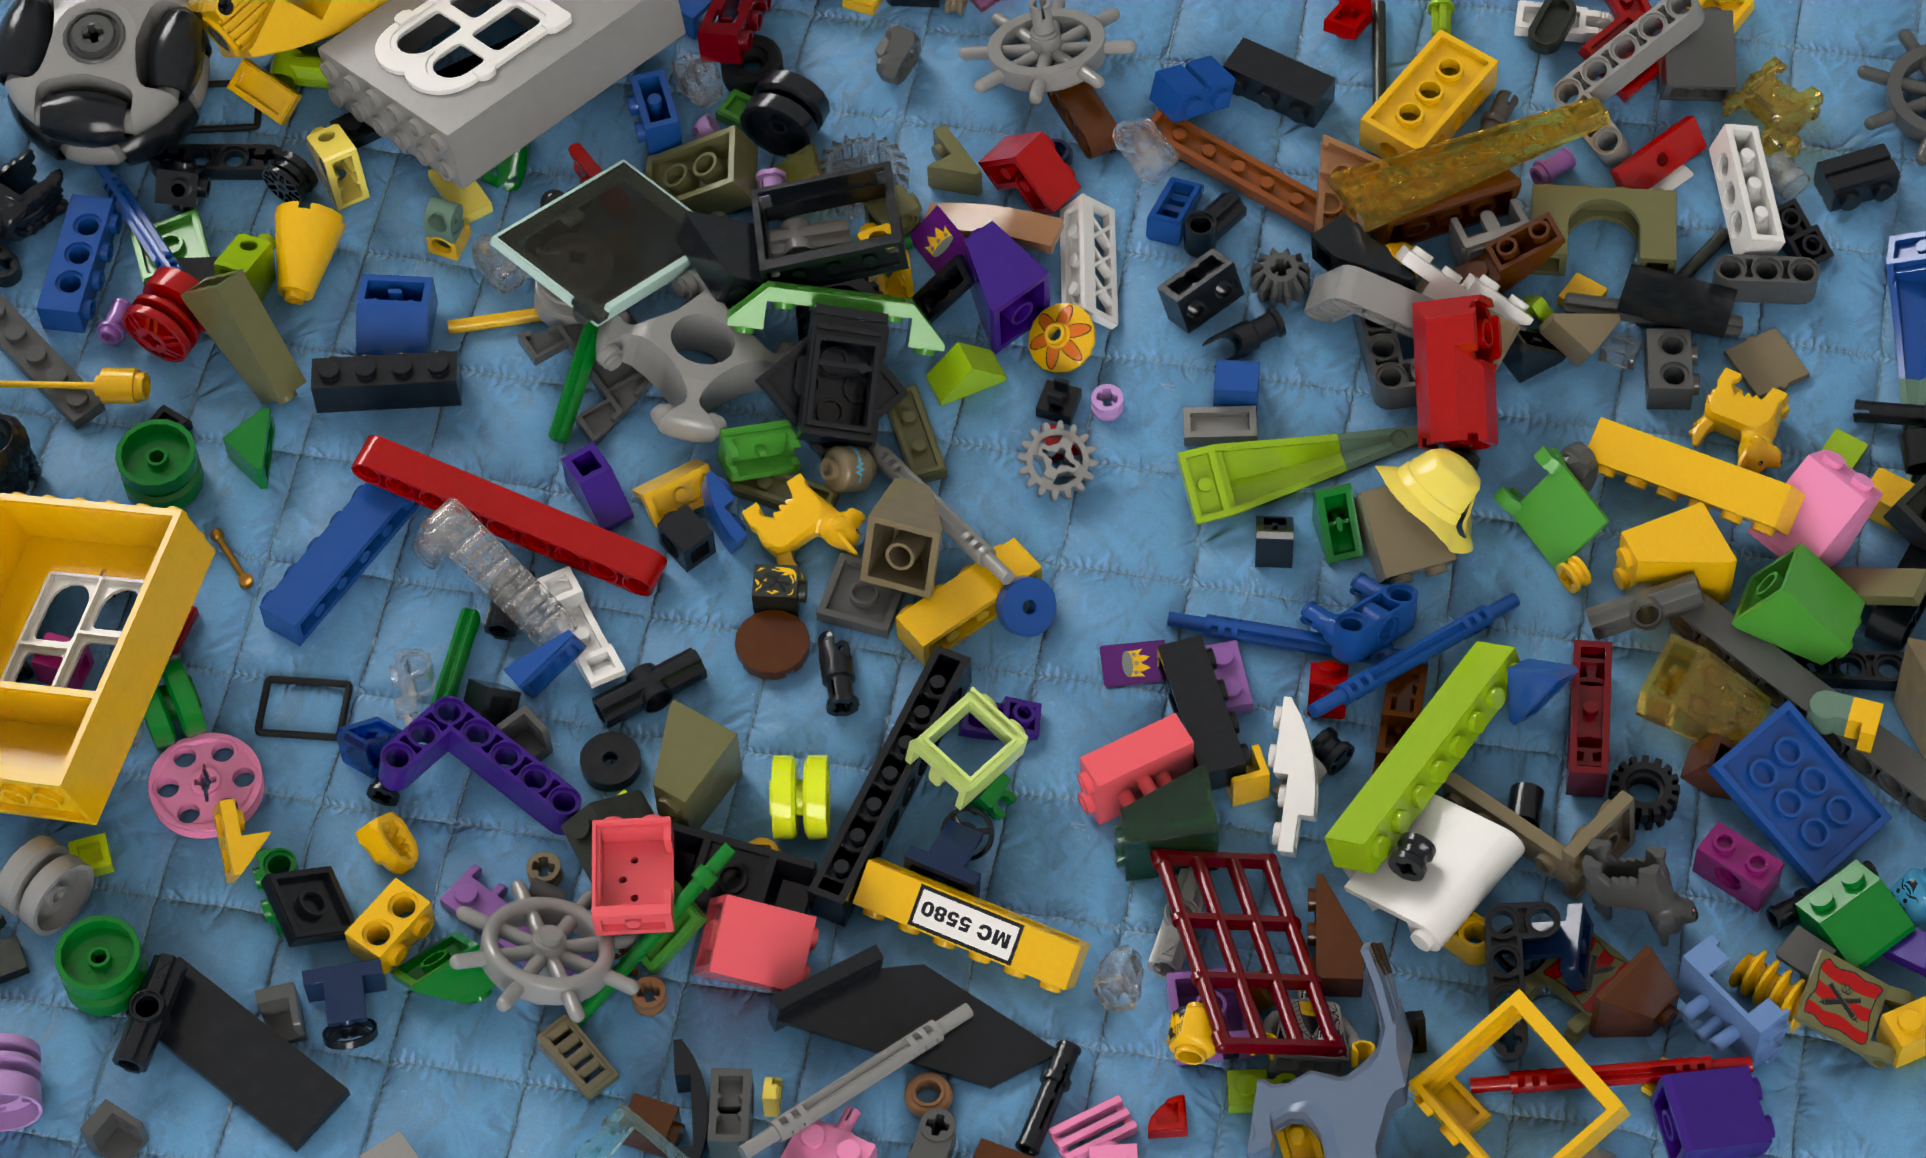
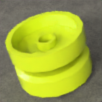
M774 755L771 780L769 782V812L772 817L774 840H794L799 830V816H803L804 833L809 840H829L831 794L828 755H808L804 761L803 779H799L798 762L793 755Z

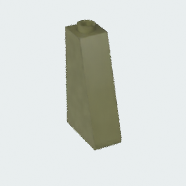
M243 269L206 277L180 295L190 311L262 404L277 401L281 405L298 395L296 389L307 381Z

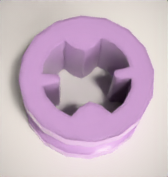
M1104 384L1092 391L1091 411L1096 418L1103 421H1113L1122 414L1124 398L1120 388L1115 385ZM1103 399H1111V406H1103Z

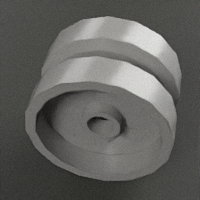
M42 835L33 838L10 857L0 872V906L12 916L19 917L22 923L37 935L48 936L54 934L68 925L82 910L94 886V871L90 865L78 856L69 854L66 847L53 837Z

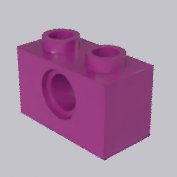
M1718 821L1697 847L1692 871L1758 913L1779 886L1784 862Z

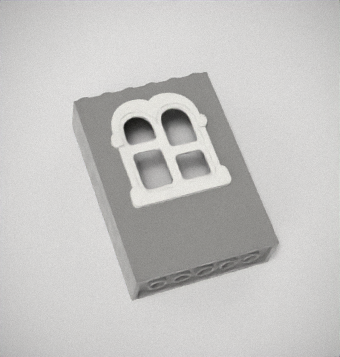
M388 0L320 46L318 52L322 61L320 69L327 78L330 88L328 95L337 107L345 108L352 113L356 120L359 122L364 121L370 125L379 136H386L392 140L401 151H408L422 165L430 166L436 170L444 180L452 181L464 189L686 34L679 0ZM485 3L492 6V8L478 17L468 16ZM505 15L529 30L501 50H493L474 37ZM457 24L461 27L457 32L432 49L412 54L453 25ZM459 46L465 47L483 59V62L471 71L453 78L439 76L434 72L433 68L437 61Z

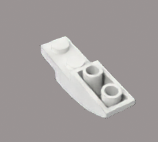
M1403 244L1395 255L1402 264L1423 277L1416 289L1425 296L1439 300L1481 294L1491 298L1495 307L1488 309L1495 311L1517 325H1530L1534 320L1526 312L1530 307L1527 303L1514 294L1506 298L1497 292L1501 286L1485 274L1477 278L1472 273H1469L1464 282L1460 284L1463 279L1461 275L1446 265L1442 270L1431 263L1434 257L1417 245L1411 250Z
M1284 696L1283 706H1276L1273 728L1279 730L1277 744L1270 745L1268 755V767H1274L1273 773L1275 777L1287 780V784H1280L1278 807H1283L1282 821L1275 822L1272 845H1278L1277 851L1280 856L1296 858L1301 820L1317 822L1319 803L1318 773L1312 742L1304 720L1292 697Z

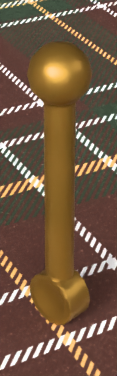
M220 528L211 530L210 539L219 544L239 576L238 582L242 589H250L254 585L253 577L251 574L245 573L223 539V530Z

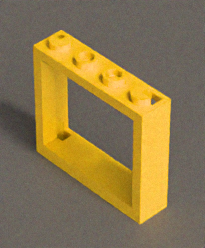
M1520 989L1514 992L1410 1083L1419 1094L1413 1101L1428 1118L1435 1113L1444 1124L1438 1129L1454 1147L1461 1142L1470 1152L1464 1158H1490L1435 1094L1523 1018L1605 1110L1552 1158H1582L1631 1115L1619 1098Z

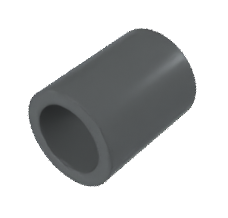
M535 877L529 888L531 897L564 899L566 894L565 890Z

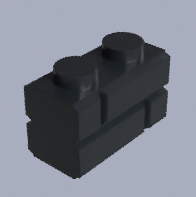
M1882 143L1817 162L1813 180L1829 212L1839 209L1850 211L1857 208L1863 202L1873 199L1876 201L1889 199L1897 192L1900 171L1894 160H1891V155L1885 144Z

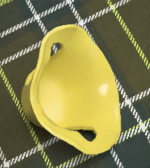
M1438 448L1426 451L1400 467L1375 466L1391 494L1408 512L1425 523L1447 546L1450 552L1467 554L1473 551L1471 509L1475 496L1480 490L1481 479L1466 459L1450 450ZM1465 511V518L1462 523L1463 538L1458 534L1456 525L1461 518V514Z

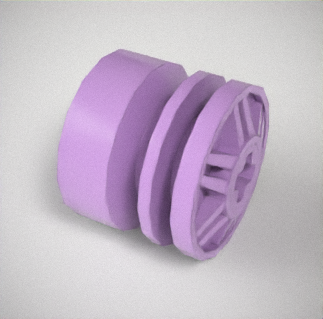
M0 1033V1132L27 1127L39 1120L43 1113L42 1086L39 1081L42 1076L40 1046L31 1038L19 1034Z

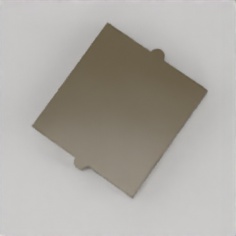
M1776 327L1755 337L1748 336L1746 341L1724 350V356L1736 372L1742 374V380L1754 396L1757 395L1760 399L1764 398L1773 387L1786 392L1787 387L1809 378L1810 375Z

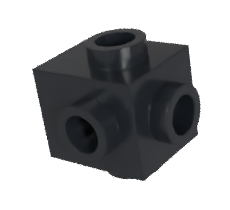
M177 158L175 162L165 160L156 168L155 203L172 205V209L177 211H190L197 208L205 198L209 197L211 190V178L206 177L207 166L197 165L196 160L189 158Z

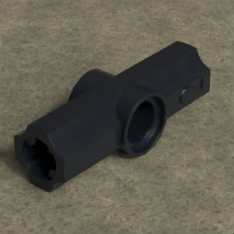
M690 647L656 666L650 662L637 666L628 674L626 681L593 697L592 703L602 724L610 728L643 710L647 713H655L662 710L671 702L674 694L707 678V670L699 654Z
M166 953L154 955L140 991L135 993L129 1002L130 1016L112 1057L115 1065L123 1068L125 1071L136 1074L147 1071L161 1035L167 1032L171 1026L172 1018L170 1012L188 970L186 962ZM157 1009L154 1015L143 1017L149 1010Z

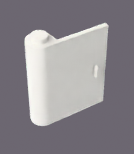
M1434 794L1428 805L1421 811L1407 831L1426 837L1436 848L1433 860L1426 863L1427 871L1424 878L1420 881L1405 880L1389 868L1388 860L1392 852L1398 850L1396 844L1374 874L1357 871L1344 886L1346 892L1407 922L1412 942L1419 949L1426 952L1429 950L1438 952L1525 852L1523 843L1512 831Z

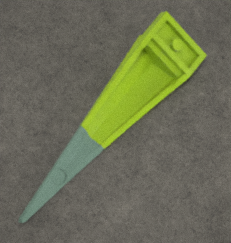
M1415 425L1305 437L1219 443L1179 452L1176 454L1194 525L1197 526L1234 517L1418 444V427Z

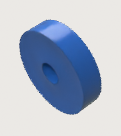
M1025 575L1014 577L1010 584L1004 585L997 596L996 614L998 620L1010 633L1024 637L1039 635L1050 626L1055 617V594L1052 588L1039 578ZM1028 600L1030 606L1028 611L1024 612L1023 604Z

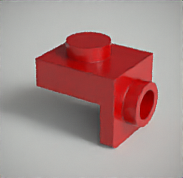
M1339 0V4L1324 19L1323 31L1335 34L1341 39L1355 40L1372 22L1374 0Z
M1324 660L1320 663L1311 662L1308 705L1335 691L1336 685L1345 682L1348 679L1349 665L1340 664L1332 660ZM1341 704L1318 718L1344 719L1346 705ZM1307 708V715L1312 717Z

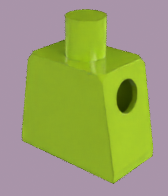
M244 233L238 234L214 262L215 275L243 269L260 301L263 303L276 276L273 254L276 248L275 239L267 233H260L257 237Z

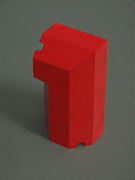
M1479 294L1412 303L1419 449L1429 451L1431 449H1438L1439 445H1444V448H1448L1450 451L1455 447L1476 451L1486 450L1490 448V445H1499L1495 380L1497 365L1493 364L1492 361L1500 359L1502 355L1501 323L1498 316L1490 315L1488 308L1495 306L1489 297Z

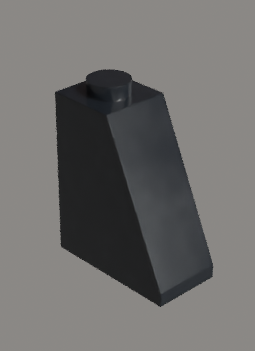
M686 211L676 235V242L715 300L736 305L763 283L759 270L754 223Z

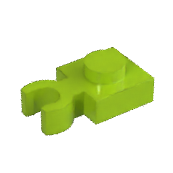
M1267 1069L1227 1070L1228 1113L1253 1112L1258 1079H1265L1271 1084L1289 1083L1295 1079V1074L1281 1073L1274 1079H1267Z

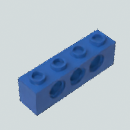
M72 194L36 307L43 329L85 333L88 321L93 320L96 312L95 298L97 292L102 291L104 287L106 262L110 263L113 257L114 236L119 234L122 228V215L117 212L113 198Z

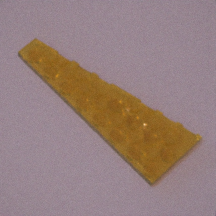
M1596 97L1331 173L1329 174L1330 187L1362 229L1368 232L1609 125V111Z

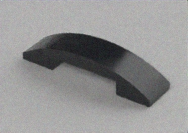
M675 1039L673 1043L676 1086L678 1093L691 1092L693 1147L677 1148V1158H708L709 1107L704 1081L689 1048L682 1039Z

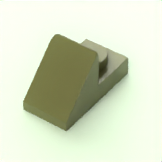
M946 124L934 129V145L931 147L936 162L927 167L928 186L933 189L974 196L982 194V171Z

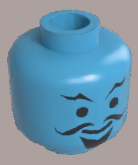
M1911 868L1891 887L1890 892L1914 925L1925 926L1926 868L1923 870Z

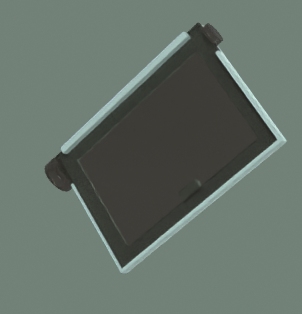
M623 159L495 234L491 238L490 245L572 307L573 316L578 323L585 325L591 322L596 327H599L681 276L686 270L693 268V265L676 242V235L686 211L692 210ZM714 211L709 214L730 219L728 215L721 211Z

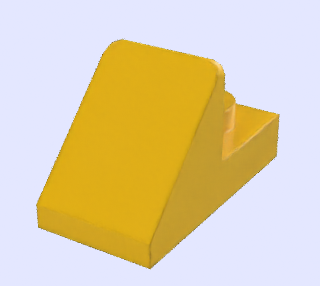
M235 799L219 801L212 809L226 883L229 884L234 883L256 855V852L259 851L269 837L271 831L241 835V832L245 830L243 812L241 809H236Z

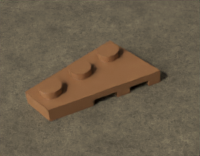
M1323 134L1320 145L1314 233L1343 213L1354 222L1360 223L1367 204L1371 201L1388 162Z

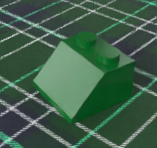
M1858 860L1850 863L1795 904L1803 928L1836 949L1837 957L1861 970L1916 930L1914 923L1882 879Z

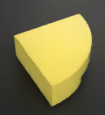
M765 1077L762 1093L764 1117H778L781 1113L783 1080L781 1077Z

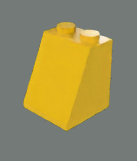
M1703 502L1621 532L1619 547L1616 549V566L1613 569V578L1620 590L1624 589L1628 593V590L1637 583L1648 582L1658 585L1695 573L1702 592L1712 597L1718 603L1729 601L1737 558Z

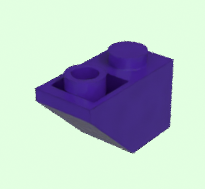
M594 442L561 458L567 486L596 526L610 531L634 518L612 467Z

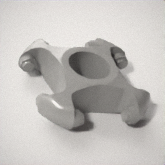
M686 270L683 275L677 277L672 282V288L678 297L686 300L690 299V301L675 311L639 324H629L630 318L626 310L598 327L596 336V361L598 365H602L609 371L615 370L624 362L639 371L662 393L669 404H658L650 412L652 422L658 427L659 433L685 441L711 443L719 437L720 429H727V423L721 415L707 412L741 395L762 391L754 380L790 351L795 344L785 340L777 346L775 353H773L752 334L733 331V326L727 325L726 314L728 308H732L735 305L717 302L697 271ZM699 350L712 355L719 363L698 364L687 360L678 352Z

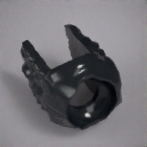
M31 149L21 152L17 158L11 159L9 163L4 164L0 168V240L22 241L30 235L37 234L39 230L45 228L48 223H51L56 216L64 214L67 210L69 203L61 194L64 191L61 186L64 179L62 170L58 169L51 172L39 183L37 180L32 179L37 169L32 164L35 160V155Z
M0 413V493L12 494V492H21L25 494L29 490V480L35 481L38 476H41L42 469L38 465L39 462L36 460V456L31 449L26 428L16 417Z

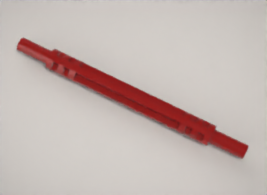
M1711 1055L1669 1060L1590 1065L1592 1070L1607 1086L1658 1083L1661 1076L1666 1074L1748 1066L1750 1072H1753L1752 1056L1711 1059ZM1567 1067L1538 1068V1070L1525 1069L1524 1071L1512 1070L1510 1075L1470 1078L1471 1094L1511 1091V1094L1514 1095L1585 1088Z

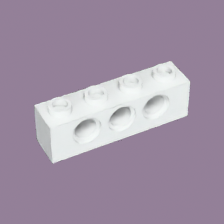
M1724 124L1710 146L1709 153L1733 254L1776 256L1784 245L1785 238L1758 126Z

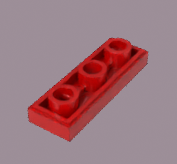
M1685 116L1610 170L1616 186L1631 189H1649L1705 149L1707 145L1695 117Z

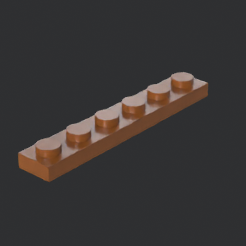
M1160 109L1141 128V138L1314 234L1316 191L1188 120L1173 123Z

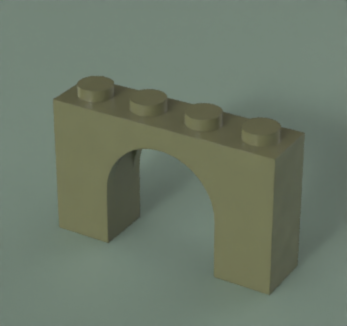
M1552 183L1533 184L1530 221L1549 212L1566 242L1531 274L1565 276L1569 234L1577 226L1595 220L1614 222L1630 232L1637 245V265L1674 274L1677 260V191L1659 188L1631 189L1626 187H1592L1589 185L1567 186Z

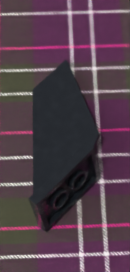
M877 944L770 997L768 1020L775 1032L790 1026L877 1054L928 1021L934 1020L936 1022L962 1004L967 1003L972 1009L974 1016L946 1033L943 1041L908 1063L989 1089L1051 1059L1056 1050L1053 1046L924 964L882 968L884 957Z

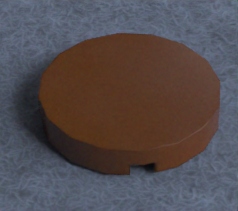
M765 610L755 613L742 623L736 633L735 651L738 660L749 674L761 679L778 680L784 678L786 674L791 673L793 670L796 672L802 668L809 657L810 637L805 624L796 615L784 610Z

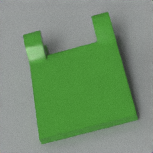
M1543 446L1533 456L1549 472L1548 475L1524 498L1515 487H1511L1508 490L1506 486H1502L1493 497L1503 509L1515 518L1556 570L1558 564L1561 562L1567 564L1569 557L1579 553L1610 520L1568 469L1564 457L1558 449L1552 447L1549 450L1547 446Z

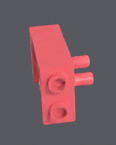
M1171 714L1080 757V773L1077 774V779L1081 792L1077 794L1083 811L1087 815L1092 813L1098 825L1126 812L1130 818H1138L1143 812L1141 805L1147 802L1155 804L1160 801L1162 795L1168 801H1174L1180 796L1178 788L1193 781L1194 741L1177 714Z
M650 814L642 818L623 819L611 816L603 820H592V922L596 936L675 932L674 832L671 816L662 817Z

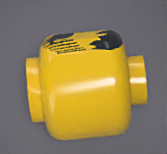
M1190 1002L1187 1006L1174 1010L1169 1022L1166 1039L1168 1049L1178 1061L1189 1065L1202 1064L1216 1054L1211 1039L1212 1030L1201 1002Z

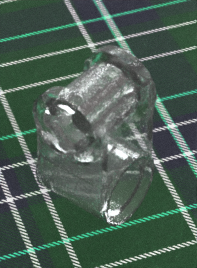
M1143 118L1135 122L1130 120L1121 121L1114 128V144L1131 164L1136 175L1145 183L1153 186L1157 185L1179 161V154L1176 149L1168 143L1152 120Z

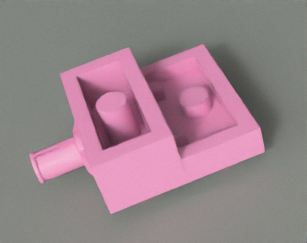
M846 1106L837 1125L817 1120L792 1136L780 1158H877V1148L875 1144L861 1139L851 1132L861 1113L856 1108L852 1111V1106Z

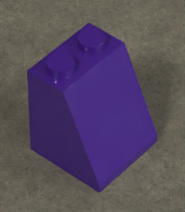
M991 221L984 227L977 228L970 233L968 238L965 239L966 263L976 282L969 289L990 348L997 354L1029 331L1033 321L1039 314L1050 307L1049 272L995 222Z
M1748 1066L1662 1075L1650 1098L1668 1158H1747L1766 1153L1773 1142L1772 1139L1775 1138L1772 1119L1769 1115H1764L1760 1101L1763 1099L1760 1082L1757 1077L1752 1078Z

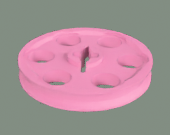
M202 733L192 738L186 737L168 747L156 760L148 780L150 801L161 823L176 834L194 839L217 837L212 809L219 801L235 799V805L238 809L242 810L246 823L259 808L265 790L263 771L254 751L238 738L222 733ZM227 748L234 752L233 756L227 761L220 762L213 758L214 754L220 749ZM183 754H192L196 757L194 763L190 766L180 767L175 764L177 758ZM205 769L209 781H211V784L208 789V802L204 790H202V787L205 782ZM247 773L255 777L249 786L239 787L234 783L235 779L241 774ZM174 784L179 787L177 793L171 797H161L158 794L164 785ZM193 809L200 813L199 817L191 823H183L179 820L180 815L186 810Z

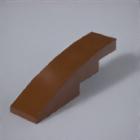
M1420 664L1387 683L1373 774L1422 712L1429 665Z

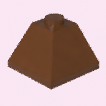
M1648 945L1595 996L1588 1032L1594 1038L1651 1037L1660 1027L1666 1029L1676 1019L1679 1013L1677 1004L1680 992L1654 950Z

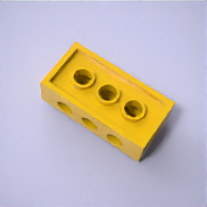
M1440 29L1360 120L1359 145L1418 178L1496 88L1499 61Z

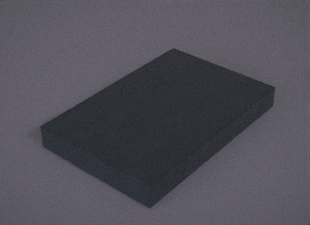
M1631 264L1617 311L1724 338L1738 290Z

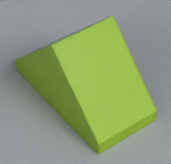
M957 342L926 375V381L940 406L1005 382L1007 381V376L992 350Z

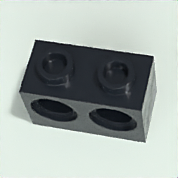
M1214 248L1157 287L1168 319L1188 334L1245 294L1234 262Z

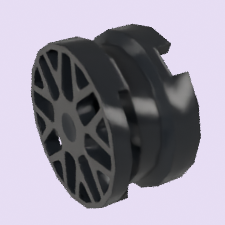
M287 150L283 153L280 152L275 157L274 163L269 164L262 172L265 184L274 195L284 202L299 201V205L306 198V193L312 192L319 182L313 168L300 156Z

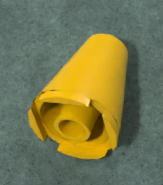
M290 201L277 206L274 215L278 293L290 304L303 305L305 301L313 299L345 231V223H343L344 217L332 208L316 203H311L310 209L298 208L299 201Z

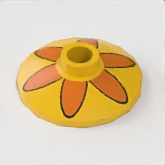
M1071 303L1054 304L1043 310L1033 321L1029 332L1028 348L1033 360L1042 369L1055 374L1069 373L1082 366L1090 357L1096 342V328L1091 316L1080 306ZM1060 329L1061 336L1053 341L1055 332Z

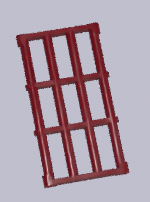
M1152 850L1149 856L1154 870L1158 871L1172 913V924L1178 930L1192 972V983L1198 989L1212 1030L1211 1039L1215 1051L1219 1054L1344 1056L1347 1053L1346 1045L1342 1035L1338 1034L1322 990V979L1316 974L1300 930L1302 927L1300 919L1295 916L1281 878V867L1277 856L1268 853ZM1172 866L1192 867L1207 913L1187 911ZM1208 867L1227 868L1243 914H1224ZM1244 869L1263 870L1279 916L1259 914ZM1193 928L1213 929L1228 972L1208 971ZM1230 930H1249L1264 973L1244 972ZM1266 931L1285 932L1300 975L1280 973ZM1214 988L1234 989L1250 1038L1230 1036ZM1251 989H1270L1287 1039L1267 1038ZM1287 990L1307 992L1324 1040L1304 1039Z

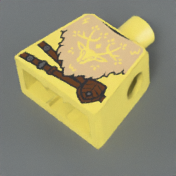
M333 124L328 127L320 126L313 129L306 138L315 171L337 210L339 211L370 198L357 149L340 125ZM335 169L344 170L346 176L342 180H338L340 176Z

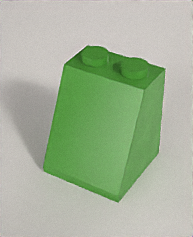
M1800 543L1749 577L1732 625L1745 633L1823 666L1835 657L1837 659L1843 658L1852 649L1854 644L1852 639L1855 630L1862 622L1860 616L1866 601L1803 543Z

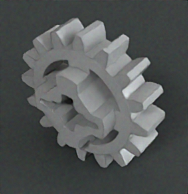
M1059 420L1055 429H1051L1049 423L1044 422L1041 434L1034 428L1030 430L1029 435L1033 440L1032 442L1027 440L1021 442L1020 446L1027 452L1017 455L1016 461L1025 463V466L1018 471V475L1029 476L1030 479L1025 487L1028 489L1036 485L1039 488L1037 497L1040 498L1046 491L1050 493L1052 502L1056 501L1059 493H1063L1064 498L1070 500L1072 497L1071 489L1074 488L1081 494L1085 490L1081 481H1092L1094 476L1087 470L1097 466V461L1089 459V455L1094 453L1096 448L1095 446H1085L1084 443L1089 437L1087 433L1080 437L1075 434L1077 425L1073 424L1069 430H1065L1063 421ZM1049 438H1061L1059 443L1054 445L1040 444ZM1072 445L1077 448L1080 454L1081 464L1073 457ZM1056 453L1063 456L1061 462L1065 464L1060 465L1057 469L1051 466L1052 459L1049 458L1054 457ZM1033 458L1040 463L1043 472L1041 478L1034 469ZM1063 476L1070 479L1074 478L1066 484H1053L1055 479Z

